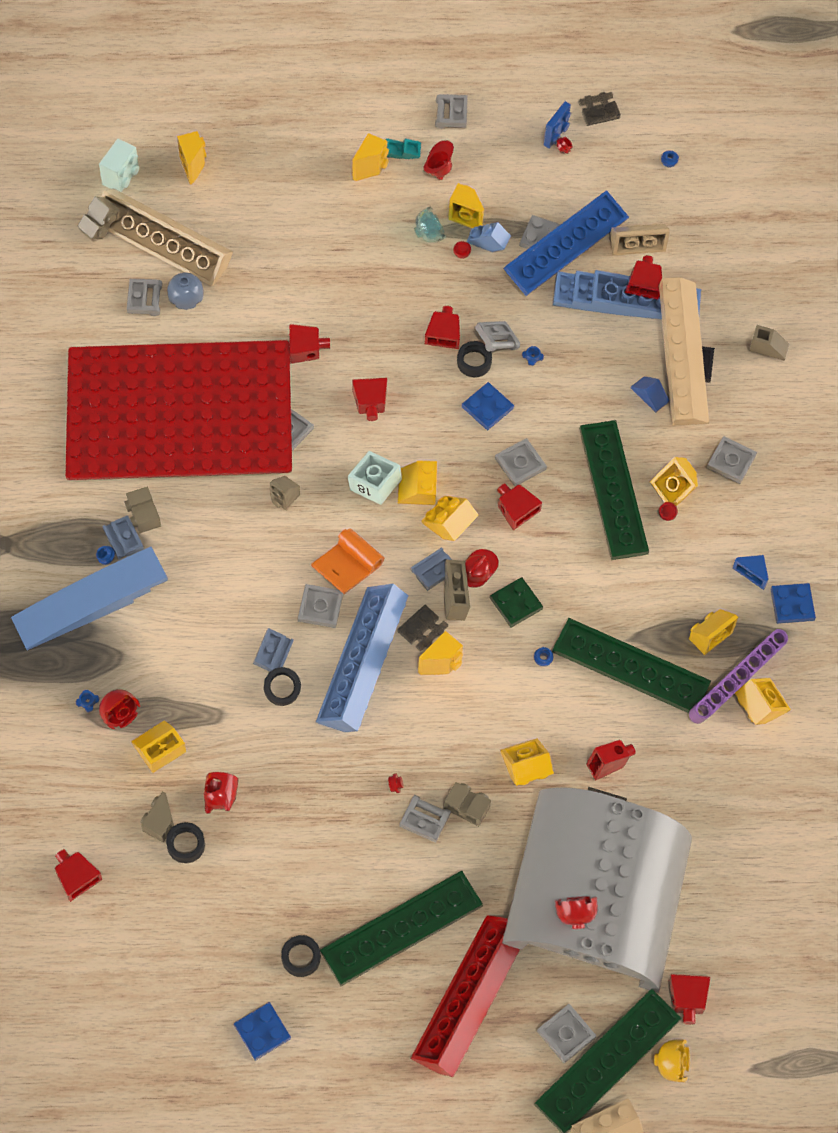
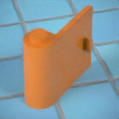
M351 528L348 530L344 529L338 536L340 538L338 544L311 564L314 569L343 594H346L376 571L385 559L383 555Z

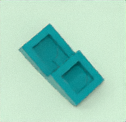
M404 138L403 142L385 139L389 149L387 157L397 159L420 158L421 142Z

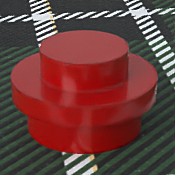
M564 136L557 139L559 151L568 154L573 148L569 138Z
M465 241L457 242L453 248L454 254L461 259L468 257L471 253L470 244Z
M665 502L659 508L660 517L666 521L675 519L678 514L677 506L672 502Z
M397 773L388 777L390 791L400 793L404 787L402 777H398Z

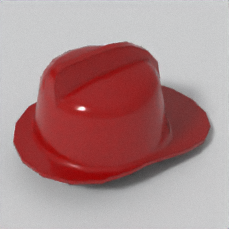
M443 140L436 143L430 150L424 165V171L432 174L439 180H442L452 170L451 157L454 146L451 141Z
M479 549L474 551L465 560L468 587L477 588L483 586L496 572L499 560L494 552L488 549Z

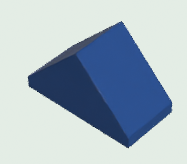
M644 376L631 386V389L655 413L669 403L666 392L657 378Z
M764 555L737 557L732 569L764 590L769 580Z

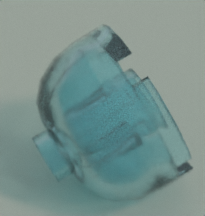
M431 206L419 212L415 220L416 227L414 230L418 238L422 237L429 243H435L445 239L447 236L444 234L445 231L437 215L433 214Z

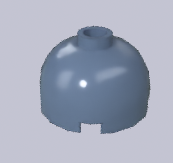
M183 272L175 275L170 280L167 294L170 303L172 302L178 309L187 310L196 307V304L199 302L201 303L204 290L197 276Z

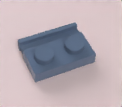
M128 515L111 522L107 526H102L118 560L121 557H127L144 549Z
M442 547L411 567L412 573L416 575V578L427 591L445 580L446 559L452 560L443 551Z
M268 628L253 664L269 672L275 668L283 667L294 639H289L285 635Z

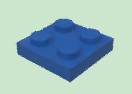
M564 101L546 124L545 147L550 149L553 144L557 143V139L560 138L562 132H566L569 128V118L571 116L570 103Z
M487 382L462 403V408L488 431L514 409V404Z
M810 583L771 587L777 624L815 621L816 615Z
M270 1002L233 1023L255 1061L291 1040L290 1034Z

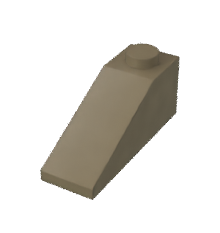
M446 559L444 605L446 620L465 621L470 609L465 561Z

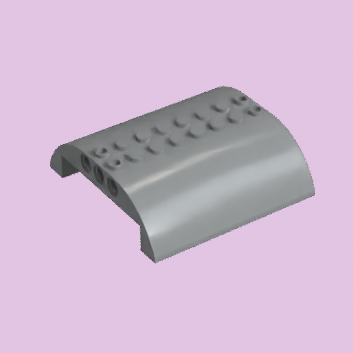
M549 788L540 790L502 944L521 950L527 944H531L640 979L639 987L647 990L653 989L656 993H659L692 842L691 834L682 824L667 815L606 794L577 788ZM590 896L591 899L596 896L598 905L596 917L592 922L585 924V928L572 929V925H567L560 921L556 912L555 900L567 901L568 897Z

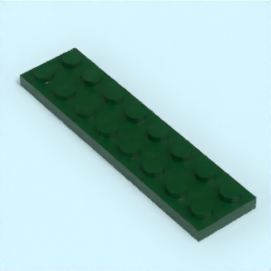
M616 420L580 425L579 430L611 560L648 555L649 548Z
M568 618L552 650V653L687 713L705 696L711 680L571 618Z
M460 871L320 949V953L341 987L483 907V903L463 871Z
M651 989L534 1103V1106L561 1133H567L572 1125L576 1124L682 1018Z

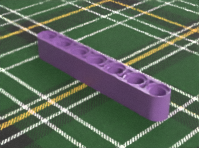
M776 629L756 646L689 711L691 721L700 724L719 709L788 642L786 632ZM749 661L753 663L754 667L749 664ZM736 673L741 676V679L737 677ZM723 685L727 686L729 691H726ZM711 697L715 699L716 704L712 702ZM698 709L703 712V716L698 713Z

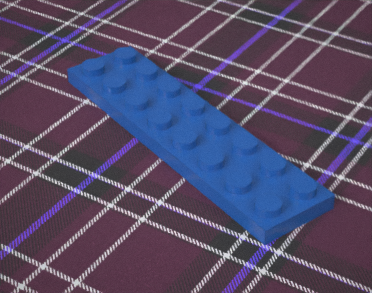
M606 190L507 264L503 269L525 296H528L558 271L562 270L608 235L613 227L624 223L629 216Z

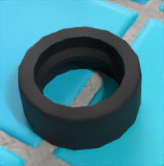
M469 341L460 347L457 354V365L464 375L473 378L481 377L490 370L492 352L486 350L483 342ZM470 352H477L485 357V363L480 366H470L465 363L464 356Z
M279 667L273 669L268 673L264 681L263 689L265 696L275 705L285 706L293 703L301 690L299 676L290 668ZM280 675L288 676L294 684L292 694L285 698H279L271 691L272 680Z
M188 822L179 823L172 827L167 834L166 844L168 853L177 862L191 863L199 859L205 849L204 835L195 824ZM184 832L194 834L198 841L196 849L191 853H179L174 848V839L177 835Z
M297 935L285 942L282 948L281 960L289 974L295 977H306L314 973L320 964L321 953L314 939L305 935ZM306 945L312 950L313 960L308 966L298 968L292 965L289 960V952L294 946Z

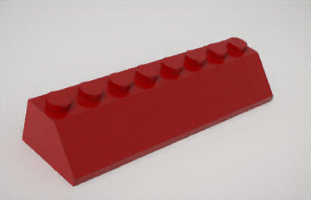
M486 915L411 1056L413 1061L438 1074L454 1077L520 951L518 948L502 944L508 918Z

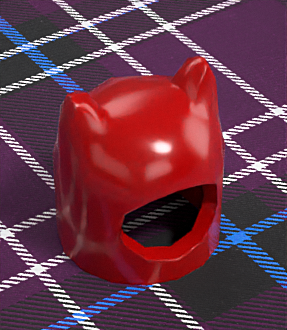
M211 772L206 775L204 788L206 814H210L212 810L230 811L237 795L239 780L236 776L225 772Z

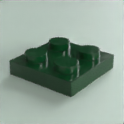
M523 577L490 595V600L510 628L543 610V605Z

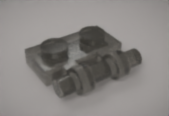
M601 92L595 96L588 95L578 100L579 106L586 105L587 107L582 108V115L587 126L620 119L621 114L616 102H608L609 99H613L612 92ZM601 102L599 105H593V103Z
M425 604L398 628V633L411 645L418 640L419 643L416 645V648L421 652L425 647L428 648L432 645V641L437 636L440 637L444 633L448 624L445 621H442L439 625L436 624L439 616ZM428 629L431 630L427 636L423 635Z

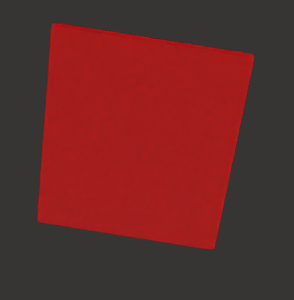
M288 340L70 347L68 349L65 469L67 480L292 472L290 343Z

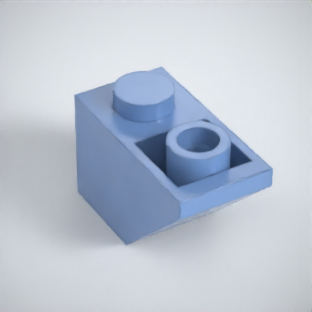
M499 222L473 227L467 242L490 252L505 249L511 235Z

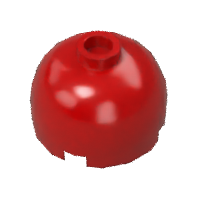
M116 689L103 697L99 705V713L104 723L111 729H115L114 727L118 726L124 728L136 718L138 714L136 712L137 706L140 708V703L127 690Z
M590 896L568 897L567 901L555 900L556 912L560 921L564 924L572 925V929H583L585 924L592 922L596 917L598 908L596 896L591 899Z

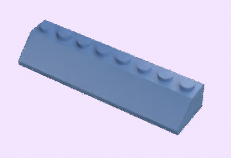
M395 584L367 587L316 723L342 732H356L361 726V721L368 707L370 697L381 673L382 665L387 657L389 646L409 596Z

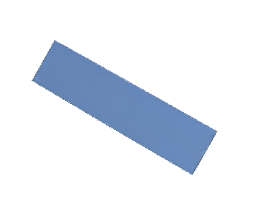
M595 270L594 274L576 271L575 274L558 271L556 274L554 306L614 315L662 319L660 298L657 300L625 293L630 276ZM696 288L698 312H700L701 289Z
M148 547L59 590L12 616L11 619L26 650H29L134 603L133 599L151 592L150 588L168 581V578L153 548Z

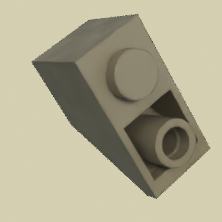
M756 325L749 351L785 361L789 343L774 329Z
M286 476L273 479L270 482L272 503L279 508L282 507L287 510L300 496V486Z
M162 791L159 797L156 796L154 798L151 810L143 815L140 823L144 833L164 843L168 832L174 827L166 793Z

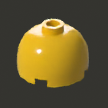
M669 1040L660 1047L659 1053L655 1054V1066H658L660 1074L669 1081L685 1083L688 1078L684 1077L685 1070L689 1071L690 1067L689 1047L684 1046V1044L688 1043L687 1040Z

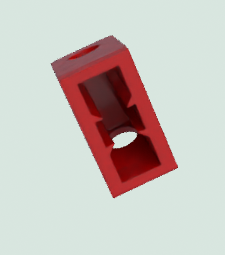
M645 255L642 261H636L625 293L659 300L662 267L653 263L652 256Z
M446 305L443 306L442 312H433L425 333V345L459 349V315L453 314V308Z
M289 324L290 364L319 359V349H330V338H319V328Z
M387 378L352 379V392L358 413L367 414L368 421H376L378 413L385 412Z
M504 483L497 489L501 495L498 507L513 531L541 511L542 501L522 485H517L510 489Z
M617 740L596 747L586 765L596 781L622 769L629 758L636 754V751L632 744L625 746L622 740Z
M63 849L55 855L60 864L54 869L70 902L103 880L99 870L80 852L70 856Z
M671 974L669 989L672 1007L676 1013H683V1024L694 1025L696 1023V1014L704 1013L711 977Z

